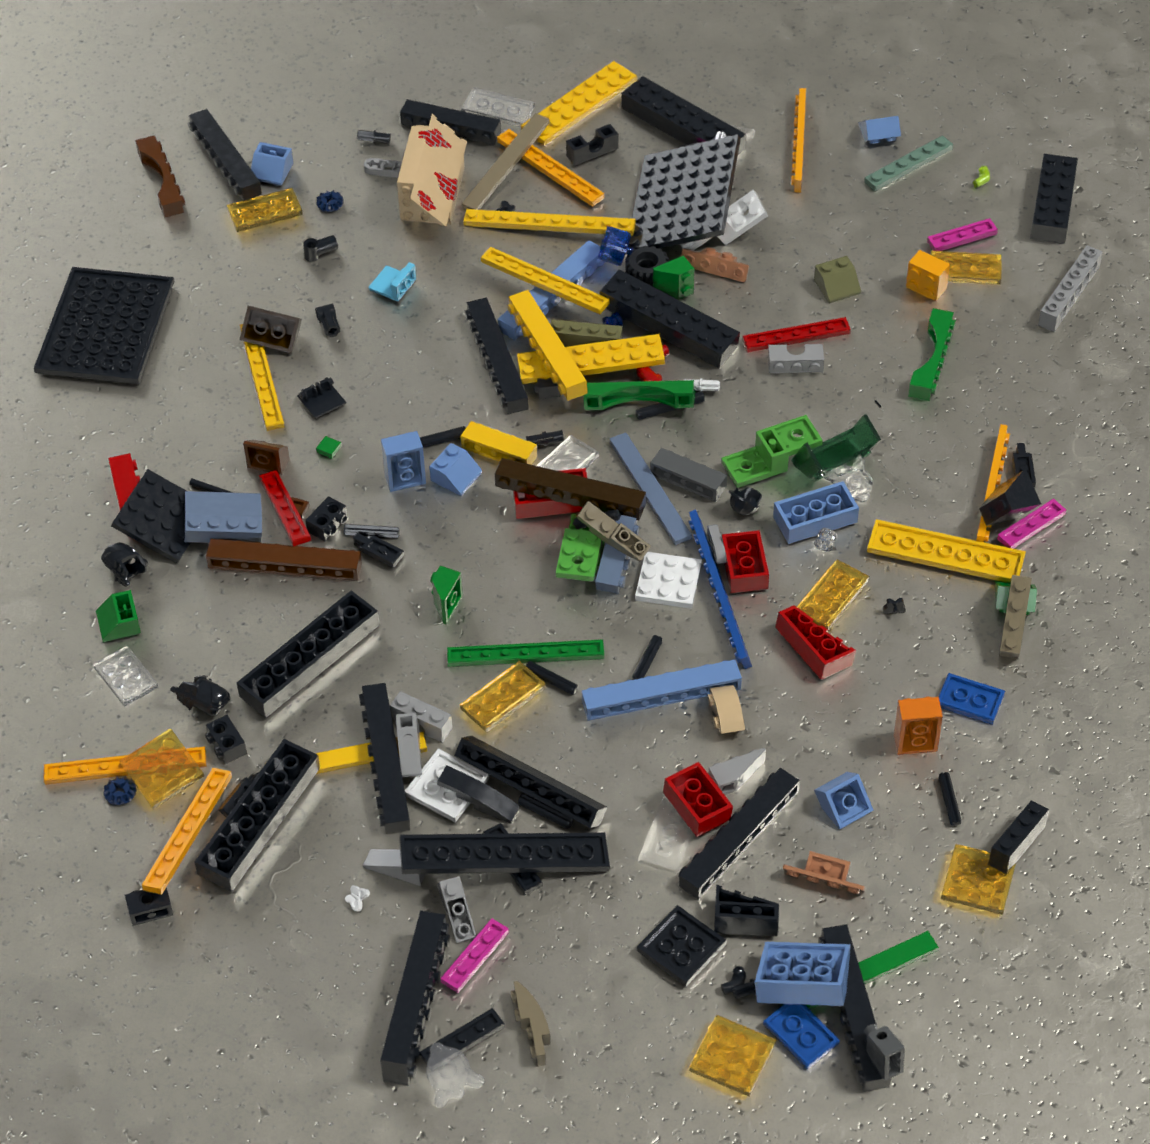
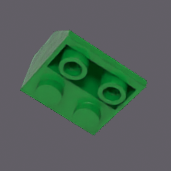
M131 590L111 594L96 610L103 642L141 633Z

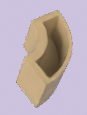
M734 685L710 688V694L707 697L709 706H712L716 716L713 717L715 729L718 728L721 734L745 730L742 709Z

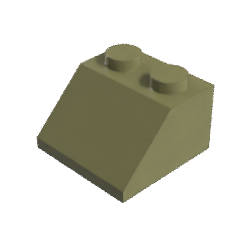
M848 256L815 265L814 281L828 303L861 294L855 267Z

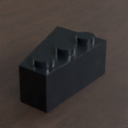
M716 884L714 931L716 933L778 936L779 903L756 896L750 898L741 895L740 891H727L722 889V886Z

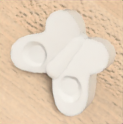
M351 886V894L345 897V901L350 903L354 911L359 912L362 910L363 899L370 895V891L358 886Z

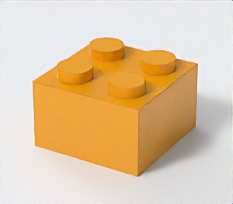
M919 250L908 263L906 288L937 301L947 289L950 264Z

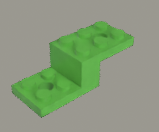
M807 415L756 431L754 447L722 457L721 463L735 486L740 488L787 472L789 456L821 446L823 440ZM794 434H798V435H802V436H801V437H795V436H793V435H794ZM745 465H746V466L751 467V468H749V469H744V468H742V466H745Z
M572 514L569 528H565L556 568V577L594 582L596 569L600 565L605 542L591 533L589 527L576 529L573 526V522L578 514Z

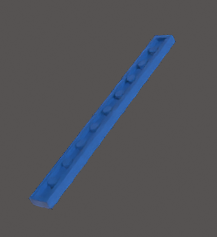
M695 509L689 512L691 520H688L692 531H696V534H693L696 544L701 546L698 551L702 560H706L703 565L706 573L711 575L708 578L712 589H716V592L713 593L717 603H721V607L718 608L722 618L727 620L724 622L727 633L731 632L732 636L729 637L732 647L737 649V652L734 653L738 664L742 662L745 669L750 668L752 664L720 572L715 563L702 521Z

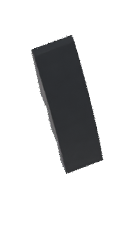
M445 766L438 779L437 785L456 792L457 798L474 804V809L508 823L513 822L520 808L517 803L502 793L450 766Z

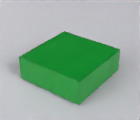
M325 436L316 447V452L333 458L342 445L340 441Z

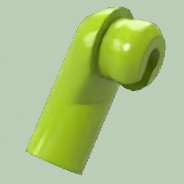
M987 166L979 168V178L973 180L975 188L989 182L990 171Z

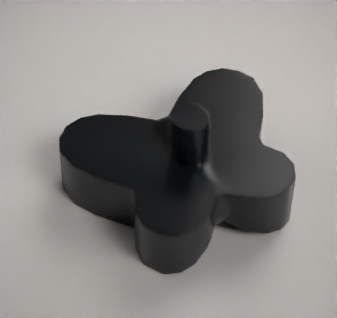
M502 201L501 208L495 211L515 212V206L510 205L507 201Z
M889 598L882 608L884 614L892 612L904 613L906 611L903 598H898L896 601Z

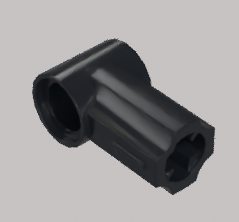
M334 235L319 240L308 238L303 242L304 259L311 262L318 260L321 254L338 249V243Z
M333 303L316 307L315 311L318 322L322 324L326 336H337L340 332V326Z

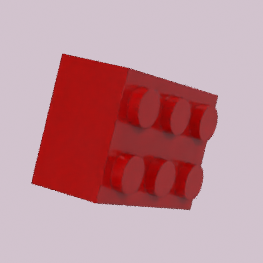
M760 530L722 534L726 553V563L724 565L730 593L769 589V571Z
M699 762L665 778L664 795L696 837L730 820L733 805Z

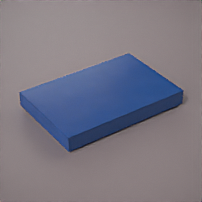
M948 673L939 694L941 709L993 725L1003 701L1005 690Z
M784 1004L763 1021V1025L807 1070L840 1043V1040L804 1004Z

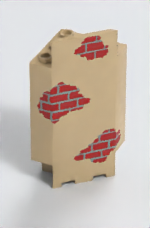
M433 114L429 126L416 125L412 126L397 180L400 220L438 223L441 226L447 227V224L452 222L464 173V153L467 141L457 137L451 128L446 124L442 125Z

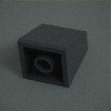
M1023 470L999 485L979 510L986 526L1015 520L1041 505V502L1027 470Z

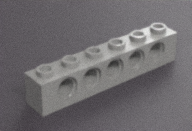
M1086 245L1041 309L1038 326L1053 332L1056 331L1099 269L1103 251Z

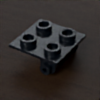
M326 377L320 381V384L316 382L315 386L312 384L305 389H301V392L297 395L315 419L347 403L333 387L334 381L331 377Z

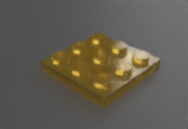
M171 728L119 761L152 809H155L204 777L200 767Z
M955 844L941 899L1003 915L1016 863L1005 874L988 865L991 852Z
M716 1015L689 1067V1071L750 1097L776 1045V1039Z

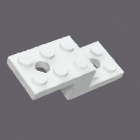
M754 190L729 206L724 235L717 236L725 245L768 217ZM711 238L683 243L681 246L683 249L694 251Z

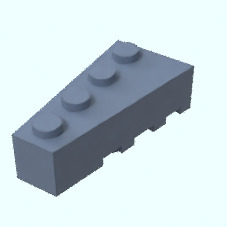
M621 515L620 520L615 521L618 524L622 523L636 535L639 534L640 526L637 525L636 518ZM606 543L595 580L596 589L619 594L620 589L625 585V573L629 570L631 557Z

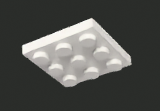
M647 552L642 564L635 601L692 609L702 559Z
M438 749L422 768V775L416 776L406 788L405 796L456 823L470 805V802L457 798L456 792L437 785L445 766L447 765L466 773L485 784L489 780V774Z

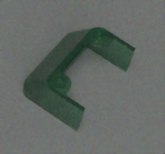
M865 414L853 428L824 441L821 446L811 449L808 442L805 443L791 461L810 480L815 479L818 481L824 478L826 473L860 456L862 459L872 453L871 450L879 443L881 438L869 417Z

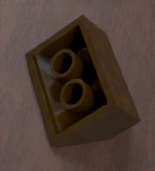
M247 306L239 340L292 353L298 338L302 319Z

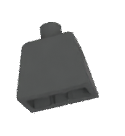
M874 1024L867 1026L864 1030L867 1036V1053L883 1080L886 1081L903 1073L905 1047L887 1026L879 1029Z

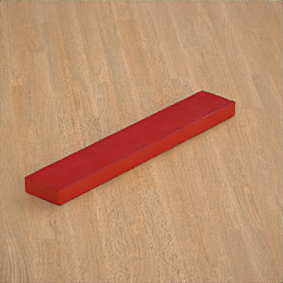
M846 317L743 335L742 340L746 351L753 352L768 349L769 345H792L847 335L851 333V329Z
M277 470L259 475L260 482L293 547L310 542L311 536Z

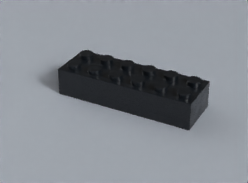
M1053 154L1043 155L1030 239L1065 244L1078 158Z

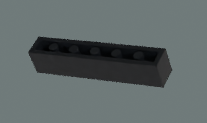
M409 99L406 100L400 111L401 125L410 127L416 125L429 126L433 114L437 117V121L442 125L446 124L460 138L495 145L497 137L501 134V119Z

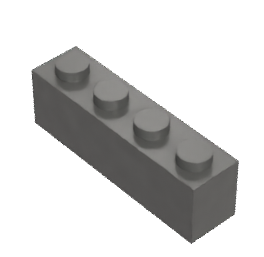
M661 448L650 462V470L655 477L715 502L727 487L726 474L692 461L687 457L675 454L670 450Z

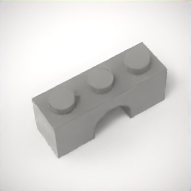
M805 344L804 352L800 355L790 354L787 351V345H769V373L823 372V344Z
M401 691L390 704L392 720L396 721L397 714L416 712L418 723L424 728L425 735L442 743L453 729L451 714Z

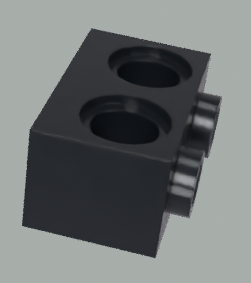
M328 496L305 520L308 532L326 541L335 534L341 524L347 521L346 505Z
M228 715L206 724L207 733H205V737L209 744L213 743L216 756L222 758L225 764L247 754L245 742Z

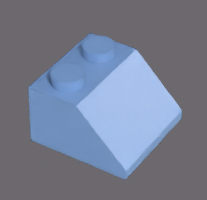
M899 116L858 122L864 141H870V144L880 143V139H886V142L895 141L896 137L901 136Z
M450 443L429 466L432 482L460 496L464 494L482 473V469L470 454L453 443Z
M846 772L814 790L821 808L838 829L873 811L863 783L857 773Z

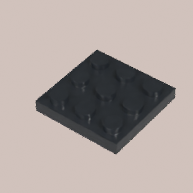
M677 905L637 946V951L687 987L727 944V940Z

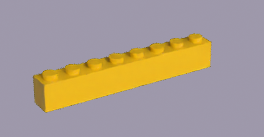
M529 290L509 296V304L507 305L509 313L514 315L517 326H521L524 337H528L531 348H535L538 359H542L545 370L550 372L553 383H557L560 394H564L567 401L588 394L586 379Z

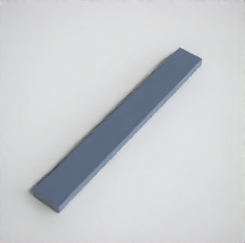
M623 433L610 438L611 446L639 490L646 492V501L674 545L691 540V532L628 434Z

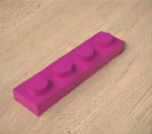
M989 218L928 236L927 242L934 253L997 235L998 229Z
M1053 498L999 533L997 540L1005 547L1014 549L1066 515L1067 510Z
M491 918L441 977V983L459 993L509 934V928Z

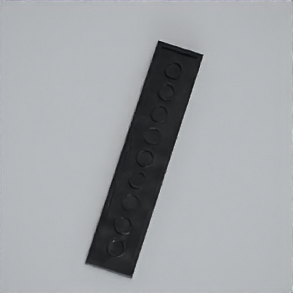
M605 832L411 834L399 836L402 874L609 871L610 869Z

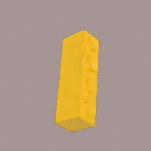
M470 421L461 435V447L463 449L499 462L501 458L532 465L537 458V444L503 433L497 429L486 427L480 423Z

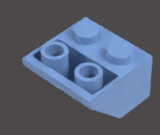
M260 142L254 152L251 170L258 180L282 186L293 165L292 148Z

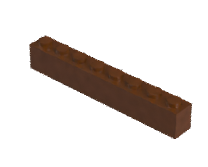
M210 539L206 554L207 565L210 569L358 581L362 565L360 551L303 546L293 547L291 545Z

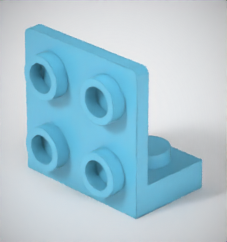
M409 262L401 271L385 266L370 284L369 290L399 301L416 281L415 264Z

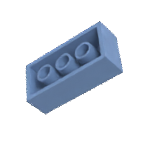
M844 481L774 502L773 518L787 543L791 544L857 523L859 507Z

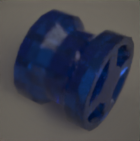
M617 312L613 313L610 317L602 318L603 324L622 326L623 329L622 319Z

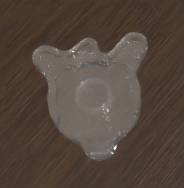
M857 457L853 466L841 463L837 469H826L823 471V478L833 484L844 481L854 500L860 502L869 500L873 481L870 474L865 470V459L863 457Z
M438 1042L431 1045L426 1076L435 1090L434 1104L436 1107H444L449 1098H462L465 1095L463 1088L465 1085L474 1088H481L485 1079L471 1069L468 1059L461 1051L446 1047Z

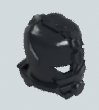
M118 542L107 546L101 556L104 565L114 573L115 582L124 587L130 585L128 580L139 573L147 571L148 561L145 558L143 559L134 548L125 543ZM134 558V559H135V562L132 563V564H130V562H131L132 559Z
M206 675L195 676L194 682H182L179 687L172 686L170 688L171 692L176 693L177 700L189 710L196 707L210 716H217L228 701H230L229 692L212 682V679H207L208 676Z

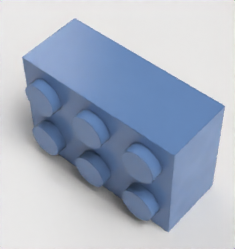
M414 431L381 439L384 474L390 492L426 484L423 446L418 432Z

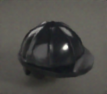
M737 487L734 491L729 490L731 494V507L738 514L749 515L755 512L757 508H760L759 504L762 494L759 491L750 487L738 491Z

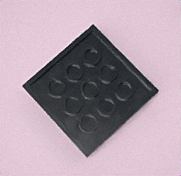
M147 469L112 522L111 527L178 564L191 543L185 542L186 490Z

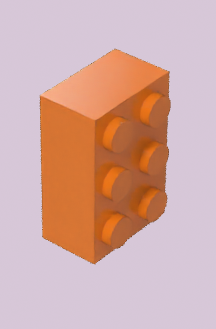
M928 696L898 700L894 728L897 755L938 751L943 718L939 697Z

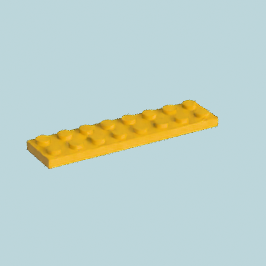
M612 61L538 113L549 118L550 123L536 141L544 146L635 83L637 75L617 62ZM528 121L521 125V130L528 123Z
M660 334L565 347L583 376L665 364ZM536 351L517 354L522 384L534 383L539 378L549 379L551 377L550 372L545 370L542 359H538Z
M878 519L875 520L867 547L868 553L1011 583L1012 575L1020 576L1026 551Z

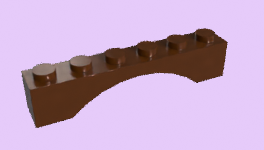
M155 135L135 140L137 153L142 164L154 169L163 179L161 190L158 193V200L164 218L184 213L183 206L186 205L183 195L180 196L179 185H175L174 173L171 174L170 163H166V154L161 152L163 151L161 142H157Z

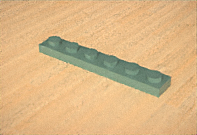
M942 135L866 176L864 182L876 192L953 150L954 144Z

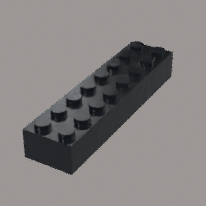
M644 76L621 93L622 109L687 146L713 140L716 133L720 131L724 132L726 137L739 135L741 141L738 155L746 149V134Z
M618 270L600 290V295L609 298L610 304L606 307L607 310L653 334H660V338L718 368H721L738 347L739 331L621 270Z
M352 590L349 591L236 682L239 697L267 718L380 625L378 610Z
M283 739L195 860L197 875L232 892L320 769L319 756Z
M420 910L380 1059L384 1082L409 1086L410 1079L415 1077V1060L420 1058L421 1039L424 1040L426 1035L425 1021H429L431 1016L430 1002L435 1000L436 989L434 987L435 983H439L441 976L439 967L444 965V948L448 947L450 942V934H448L449 923H446L445 914Z

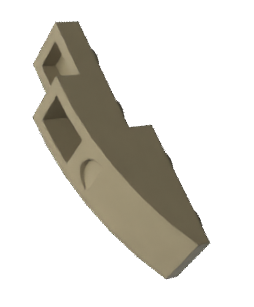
M589 501L586 502L576 516L578 520L590 528L589 531L595 536L639 562L651 548V545L622 523H616Z
M515 981L514 990L510 991L512 1004H517V1009H514L515 1020L520 1022L521 1030L526 1029L528 1040L532 1039L533 1045L530 1046L531 1058H536L537 1066L546 1065L544 1045L551 1044L548 1023L533 995L520 982Z

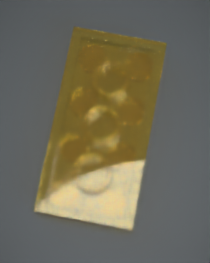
M293 188L227 205V210L236 232L303 215Z
M931 251L932 256L950 264L948 282L1001 285V255Z
M836 559L797 607L813 618L815 624L824 626L829 631L869 582L870 576Z
M518 661L461 703L460 709L487 733L545 690L546 683L522 662Z

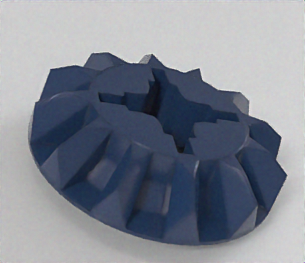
M326 190V193H320L316 201L317 207L326 212L336 211L344 203L340 192L335 193L334 190L331 192Z
M116 776L114 780H109L108 784L104 785L103 793L105 799L114 805L126 804L135 797L136 785L132 779H127L126 776L123 778ZM116 787L123 788L124 793L116 791Z

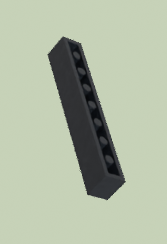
M208 109L190 114V122H188L190 131L194 132L197 141H201L203 149L207 150L210 159L214 160L215 166L220 168L221 174L224 178H227L229 186H233L236 196H240L244 202L262 195L260 181Z
M487 297L466 302L467 310H464L466 320H470L471 332H475V342L477 345H480L481 357H485V367L487 370H490L491 382L496 384L495 391L497 395H500L501 407L506 409L507 414L529 410L528 396Z
M386 683L362 686V694H359L360 706H364L365 711H362L363 723L367 722V728H364L366 740L370 739V745H367L369 757L373 756V762H370L371 773L376 774V779H373L374 791L379 792V797H376L377 808L382 809V814H379L380 826L385 827L386 834L409 831L410 819Z
M472 735L461 737L454 756L589 828L601 824L608 808L607 806Z
M781 767L776 773H771L767 782L757 788L754 796L744 802L742 809L731 816L729 823L726 826L723 825L718 830L715 838L708 840L704 849L694 855L691 863L681 869L678 875L679 887L699 900L799 792L800 780Z
M845 924L822 928L821 937H818V943L850 944L847 990L844 1005L840 1006V1022L842 1026L845 1025L846 1027L845 1039L847 1045H851L852 1048L851 1060L858 1069L856 1071L858 1084H862L864 1092L888 1088L892 1078L884 1081L867 1053V1036L864 1030L871 1024H874L876 1027L877 1025L848 926Z

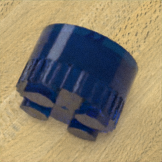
M607 226L597 259L621 267L625 254L631 255L633 248L628 247L631 233Z

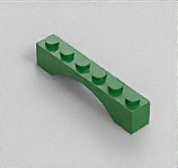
M932 309L928 324V334L933 341L935 351L926 364L913 372L908 397L930 401L931 395L936 393L937 384L935 381L939 382L941 375L939 368L943 369L945 361L943 355L946 356L948 352V345L946 344L950 343L952 338L950 330L954 331L955 328L954 312Z
M694 380L587 383L588 394L583 395L585 410H604L610 406L629 401H654L670 405L674 408H694L695 388Z

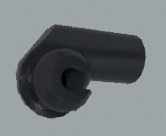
M736 966L733 969L734 974L731 981L721 984L724 995L732 992L733 987L744 984L746 972L742 966Z

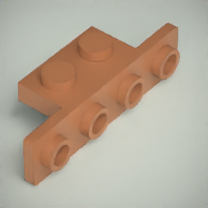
M685 248L682 250L681 256L684 255L695 270L740 282H746L749 265L737 262L738 257H734L732 253H719L713 248H706L701 252Z
M810 851L805 870L783 865V870L787 871L786 875L795 878H798L799 875L806 876L807 881L819 883V880L827 882V886L839 889V886L847 887V891L854 894H859L860 891L865 892L866 889L865 886L846 881L851 862Z

